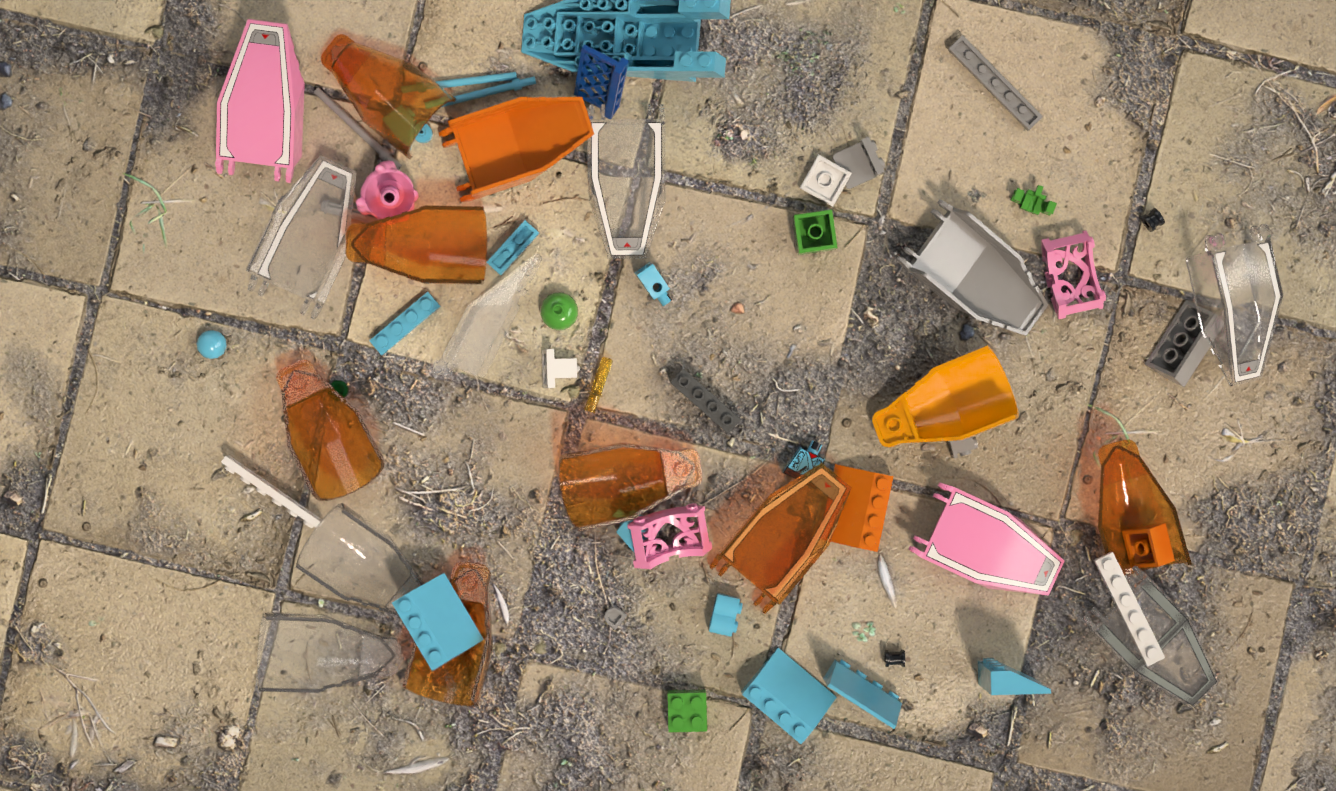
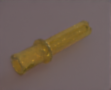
M602 357L591 391H588L590 394L584 410L596 413L600 397H603L601 394L613 362L612 359Z

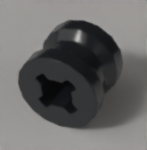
M1156 208L1150 210L1148 215L1141 216L1142 223L1150 232L1155 231L1157 226L1165 224L1163 216Z

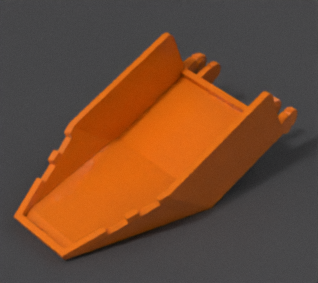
M518 97L449 120L448 125L450 127L439 132L440 137L454 133L456 139L445 141L442 143V146L446 148L458 144L470 181L456 187L457 191L472 188L471 194L460 198L461 202L473 201L530 182L595 135L583 97Z

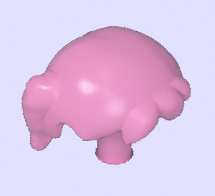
M388 160L376 165L375 170L366 177L360 190V198L356 200V207L362 215H372L384 223H392L396 220L406 219L413 212L414 203L419 196L418 192L414 189L411 179L398 170L393 161Z

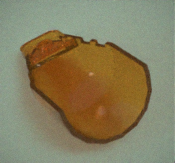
M344 34L337 35L321 56L322 64L332 72L363 122L408 159L413 157L409 153L411 145L427 121L443 105L457 100L413 63L356 43Z
M425 205L412 211H405L402 214L389 216L370 223L352 224L346 232V256L353 263H366L423 284L483 285L487 265V221L485 208L481 206Z
M300 360L281 369L277 373L276 379L282 394L287 446L312 496L318 501H329L347 496L368 485L384 469L385 461L359 411L316 372L310 361Z
M1123 439L1101 446L1098 451L1101 464L1098 530L1105 554L1109 552L1114 553L1125 577L1140 571L1156 568L1130 567L1122 531L1151 524L1166 523L1175 561L1165 565L1182 563L1192 565L1176 507L1140 457L1136 443L1130 439Z
M616 443L563 454L559 460L558 474L562 500L567 516L577 531L634 520L640 514L653 509L662 501L668 500L687 488L696 487L702 481L700 457L698 452L691 448L672 450Z
M465 561L458 562L454 566L449 580L484 640L434 671L431 670L414 641L402 688L419 696L452 705L476 707L479 705L493 652L490 591L488 587L491 572L485 565Z

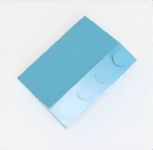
M445 573L392 602L432 671L484 640Z
M780 648L774 651L741 691L744 697L800 744L811 734L837 698Z
M983 658V661H978V684L990 695L1051 694V689L1037 679L998 662L994 658Z
M835 659L823 677L827 687L895 729L902 705L900 700H898L899 696L892 691L887 693L882 690L883 685L875 680L871 683L866 679L867 675L859 670L854 672L850 669L851 665L841 659L839 662Z

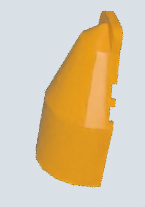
M987 345L932 368L927 375L918 380L907 392L905 391L888 407L877 411L873 415L872 422L881 445L891 448L903 443L965 440L1018 419L1019 412L1005 371L994 351Z

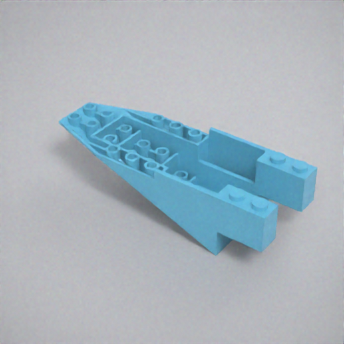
M563 0L524 14L521 52L571 72H578L581 49L585 44L618 62L622 57L629 60L627 77L696 82V77L725 78L726 58L717 52L698 51L701 19H729L731 0ZM587 54L591 60L594 59L591 55ZM605 63L608 68H612V66ZM595 64L598 70H602L598 64ZM585 66L588 71H592L589 66Z

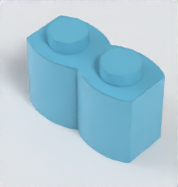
M717 593L709 624V632L730 637L732 633H736L738 622L735 619L737 614H741L743 603H740L739 597Z

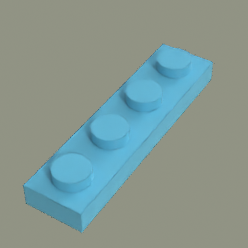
M426 292L369 341L383 356L441 306L429 292Z

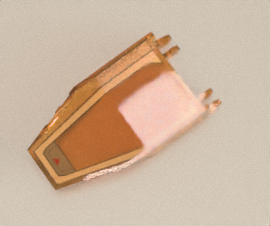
M820 463L776 490L762 501L718 552L709 567L711 569L715 568L723 558L727 564L720 569L718 575L721 577L730 566L735 568L762 591L753 605H759L766 595L771 599L762 610L766 614L776 604L780 605L830 545L851 487L823 463Z

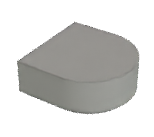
M614 606L606 610L604 619L609 626L616 630L627 614Z

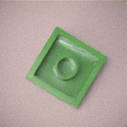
M832 210L798 214L792 217L798 255L832 251L838 248Z
M706 689L668 690L669 732L707 731Z

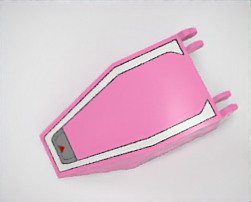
M255 19L247 20L217 101L215 166L218 174L223 173L224 160H229V175L234 174L235 161L275 166V181H279L281 178V167L287 168L286 182L291 183L294 167L302 157L305 83L303 77H301L299 62L296 59L293 41L288 24Z
M939 482L938 486L943 490L951 492L948 499L938 493H934L933 497L945 502L946 505L929 541L917 536L913 538L916 542L927 545L924 552L913 546H910L908 550L929 562L988 589L1049 596L1064 560L1018 517L960 489Z

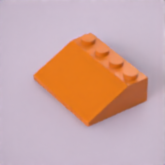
M835 464L832 476L847 489L820 539L878 552L894 476ZM829 496L827 499L824 516L826 515L828 509L830 508L833 500Z

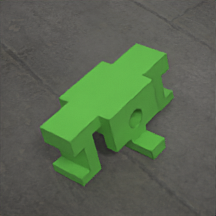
M1041 185L1037 186L1036 191L1028 189L1026 193H1024V190L1017 188V190H1014L1010 200L1020 204V209L1035 215L1043 213L1050 216L1054 213L1057 203L1052 201H1044L1047 196L1041 194L1043 190Z

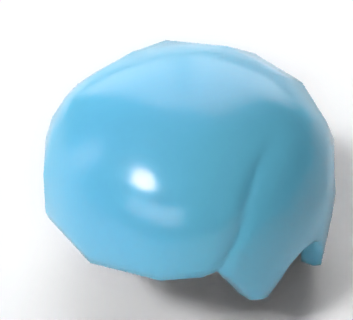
M213 330L203 332L198 337L196 343L198 352L208 359L220 357L224 354L227 347L226 339L222 333Z

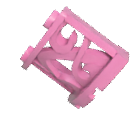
M1087 231L1055 240H1049V238L1041 240L1042 261L1046 263V269L1048 270L1044 272L1048 288H1052L1053 298H1051L1058 319L1066 318V315L1086 310L1103 309V303L1106 301L1105 292L1100 288L1094 266L1092 250L1095 246L1094 240ZM1083 243V250L1080 253L1077 251L1078 246L1072 250V254L1069 253L1071 245ZM1065 247V251L1054 250L1056 248ZM1062 258H1064L1062 267L1057 268L1056 262L1062 263ZM1068 260L1076 264L1083 271L1082 277L1075 289L1069 282L1058 280L1057 276L1064 272L1068 265ZM1065 285L1066 287H1068L1071 293H1069L1068 290H1066V292L1063 293L1061 291V287ZM1087 292L1093 293L1095 300L1082 302L1079 297L1081 294L1084 298H1089ZM1074 300L1078 302V304L1066 306Z
M691 503L683 507L665 509L645 516L635 517L627 525L628 529L631 530L636 557L633 561L634 568L652 569L663 562L669 561V557L679 554V558L704 556L712 549V543L708 538L704 514L705 506H697L696 503ZM687 517H697L698 527L689 529L688 527L693 526L695 522L694 520L687 521ZM665 523L672 524L682 530L674 536L672 545L668 546L662 539L655 538ZM647 528V531L642 532V534L644 535V537H648V539L643 540L641 530ZM694 533H700L701 541H698ZM681 538H683L684 540H686V541L683 542V543H679V540H680ZM655 543L661 544V547L655 549L657 547Z

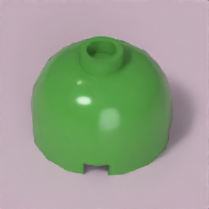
M555 292L543 300L540 307V315L543 322L549 328L565 330L576 322L578 306L570 295L563 292Z

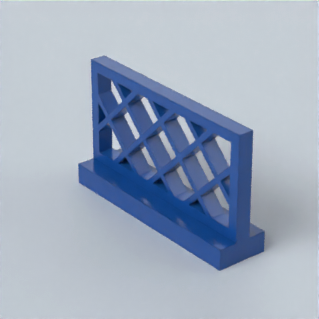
M584 44L581 49L574 95L583 97V100L604 110V117L611 120L620 107L629 60L622 57L618 62ZM587 54L591 55L594 59L591 60ZM605 63L612 66V68H608ZM595 64H598L602 70H598ZM585 66H589L592 71H588ZM605 74L609 80H606L603 75ZM593 76H596L599 81L596 82ZM584 77H586L590 83H586ZM594 87L597 93H594L591 88ZM580 89H584L587 92V94L580 91Z

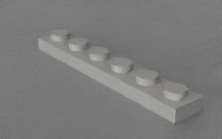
M963 35L948 49L1027 131L1043 117Z

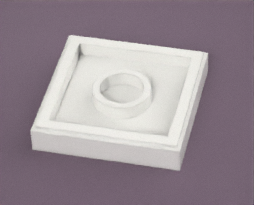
M818 154L800 189L834 207L852 173Z

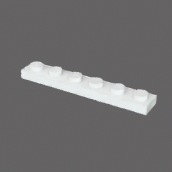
M230 455L225 456L221 461L227 471L233 474L236 472L241 476L240 479L243 482L255 485L259 493L271 496L272 502L278 506L284 505L288 508L287 512L289 514L304 519L303 523L308 527L317 528L323 523L324 520Z
M1109 552L1095 559L1094 562L1145 665L1150 666L1164 659L1165 656L1114 553Z

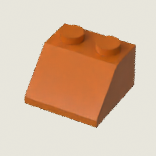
M1166 523L1151 524L1122 531L1131 568L1160 567L1175 561Z

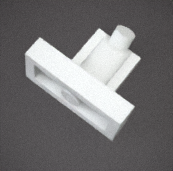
M554 349L542 350L543 388H555V378H577V372L580 370V366L577 365V358L554 359Z

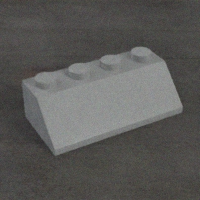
M1185 300L1145 365L1169 381L1185 387L1225 322L1217 313Z

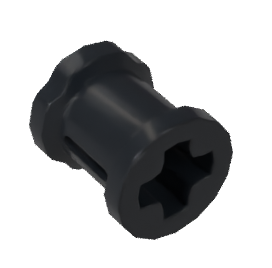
M885 650V667H889V665L905 667V650L900 652Z

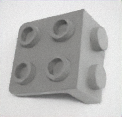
M869 136L862 139L860 143L833 155L835 164L852 173L845 185L847 189L854 188L885 172V163L881 157L878 158L876 154L877 146L874 140H870Z

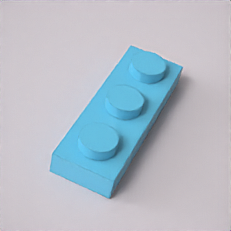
M524 220L486 263L498 274L502 275L540 233Z

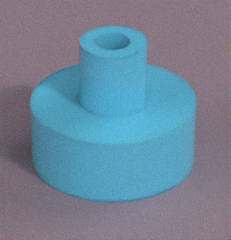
M421 123L413 129V136L416 141L424 144L432 139L433 131L430 126Z

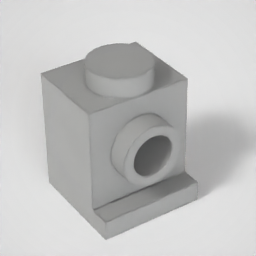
M976 437L960 441H947L951 458H958V453H960V456L971 454V450L978 448Z

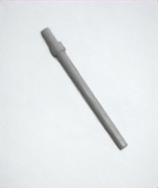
M319 87L314 91V94L368 143L383 161H393L398 170L402 167L392 157V153L387 148L384 149Z

